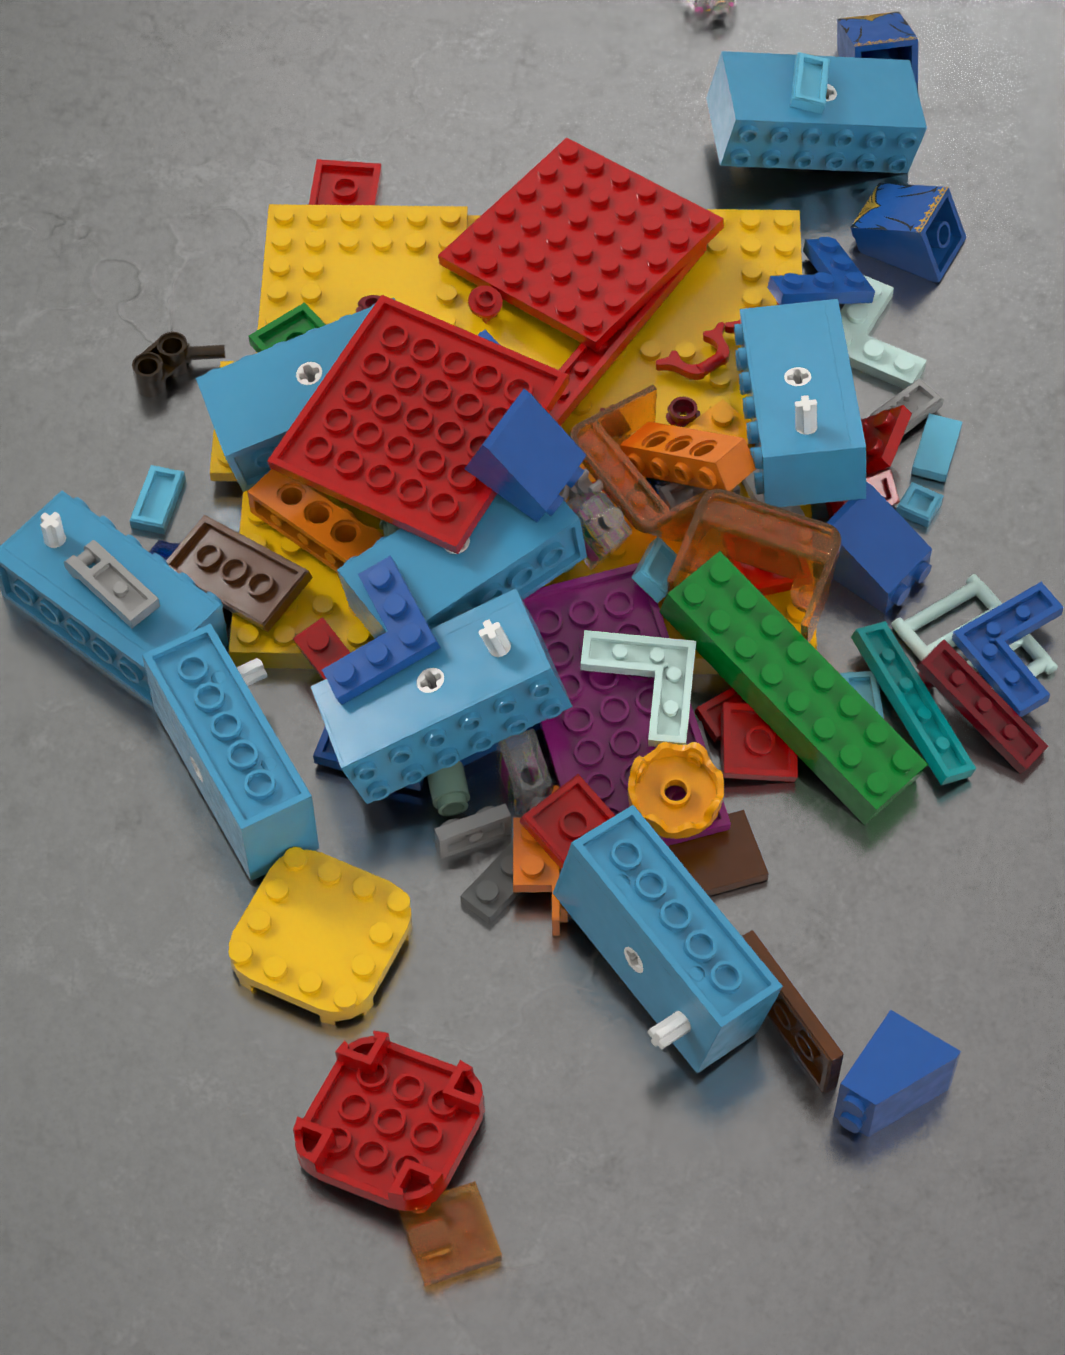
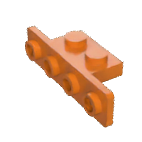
M551 785V792L556 791L559 785ZM521 817L513 818V892H552V936H560V923H568V912L553 894L561 869L519 822Z

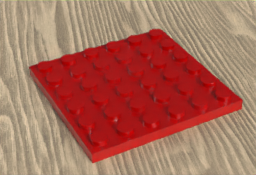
M566 137L438 255L439 265L477 286L485 285L495 288L501 294L504 301L597 351L724 228V219Z
M381 295L267 462L272 470L459 554L497 495L495 491L465 470V467L523 389L531 393L542 407L550 413L570 383L569 375Z

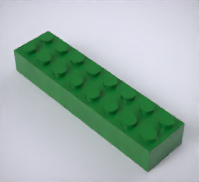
M721 551L667 593L659 611L663 617L686 640L696 641L695 650L864 825L868 824L912 785L928 764Z

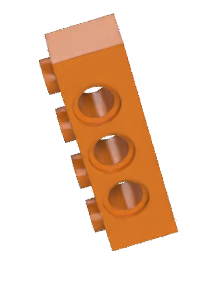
M648 421L620 444L625 456V464L633 475L729 493L757 469L755 468V462L746 440L741 437Z
M271 469L247 491L252 514L336 572L348 559L359 556L373 547L380 538L384 537L376 528L367 527L358 521L350 510L346 508L341 509L332 503L323 492L313 490L309 486Z

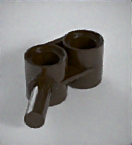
M179 332L164 333L145 351L137 355L132 362L137 391L144 397L152 398L159 396L166 389V379L169 376L178 377L187 373L192 360L226 358L225 345L191 346L190 343H187L185 336Z

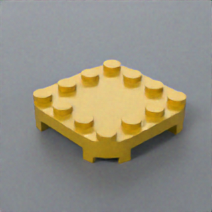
M300 847L289 848L284 856L279 858L269 869L232 933L228 951L232 969L237 975L240 984L251 992L256 987L320 1015L322 1023L336 1025V1021L352 1019L361 1013L365 1016L374 1005L373 997L405 940L409 941L413 929L410 897L392 882L322 852L308 849L303 850Z

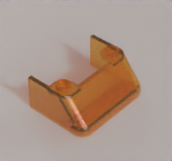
M651 385L579 422L572 428L570 437L587 455L582 464L596 481L598 479L602 481L603 490L636 530L669 541L681 542L732 515L734 488L729 493L707 489L669 509L622 451L620 444L648 421L655 422L657 388Z
M724 489L709 490L699 501L667 578L668 593L685 580L689 574H692L721 551L726 558L794 580L791 588V601L798 610L805 612L801 623V634L810 643L828 598L841 550V535L830 524Z

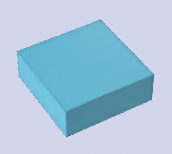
M911 482L896 511L902 517L928 528L943 503L944 495Z

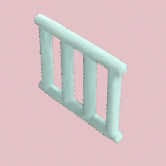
M976 574L971 575L966 580L967 584L910 618L903 620L900 617L891 623L899 637L920 661L944 639L952 648L956 646L952 641V635L955 630L1003 604ZM974 596H977L989 609L929 645H926L914 632ZM1031 634L1009 645L1013 651L1022 646L1034 661L1026 666L1035 677L1044 671L1049 675L1058 668L1057 664ZM969 660L966 661L976 672H978V670L973 666V664Z

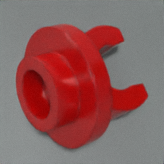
M491 286L476 287L469 295V309L474 315L483 318L484 323L497 316L502 308V296Z

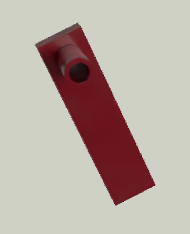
M945 639L916 666L919 670L917 673L928 691L936 687L1019 774L1026 771L1047 749L1048 745Z

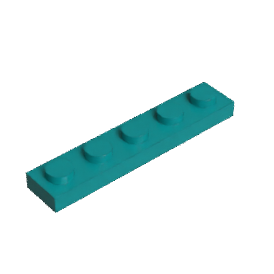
M886 621L856 629L851 639L940 785L971 777L977 768Z

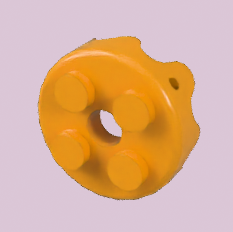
M663 742L646 756L641 757L639 755L636 757L632 764L628 781L629 806L634 805L659 836L671 839L689 838L701 833L717 818L723 802L724 779L722 771L717 769L712 763L704 746L696 742H691L688 745ZM670 786H680L685 790L686 796L682 800L673 801L667 798L665 790Z

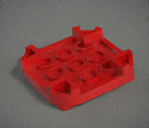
M374 1030V1036L359 1038L350 1044L344 1040L335 1051L337 1060L304 1118L297 1116L293 1133L299 1164L307 1173L318 1180L392 1209L412 1211L417 1214L424 1213L430 1208L431 1203L435 1202L447 1188L482 1122L485 1112L482 1084L474 1074L473 1067L460 1060L457 1066L393 1043L390 1041L389 1033Z

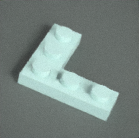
M864 275L875 290L873 302L845 304L840 311L850 365L852 368L905 389L920 378L925 370L927 360L868 336L891 300L894 287Z
M584 630L580 670L655 677L648 746L657 747L663 742L686 745L696 641Z

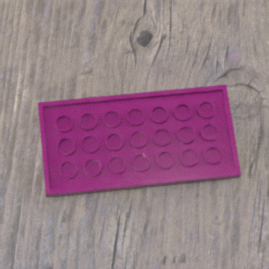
M639 563L544 586L523 599L540 631L573 706L563 711L557 717L539 722L559 788L579 774L615 815L630 807L628 781L634 760L639 755L641 757L646 756L656 748L648 746L655 677L580 670L584 630L669 638L662 614L659 612L658 603L631 578ZM690 702L686 745L696 742L705 747ZM674 785L665 790V795L670 800L679 801L686 796V792L682 787ZM724 801L717 818L701 833L681 839L664 838L661 836L660 838L669 846L730 830L731 822Z

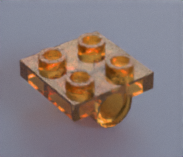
M476 1181L444 1191L435 1202L431 1203L430 1208L424 1213L417 1214L412 1211L398 1210L424 1287L502 1261V1253Z

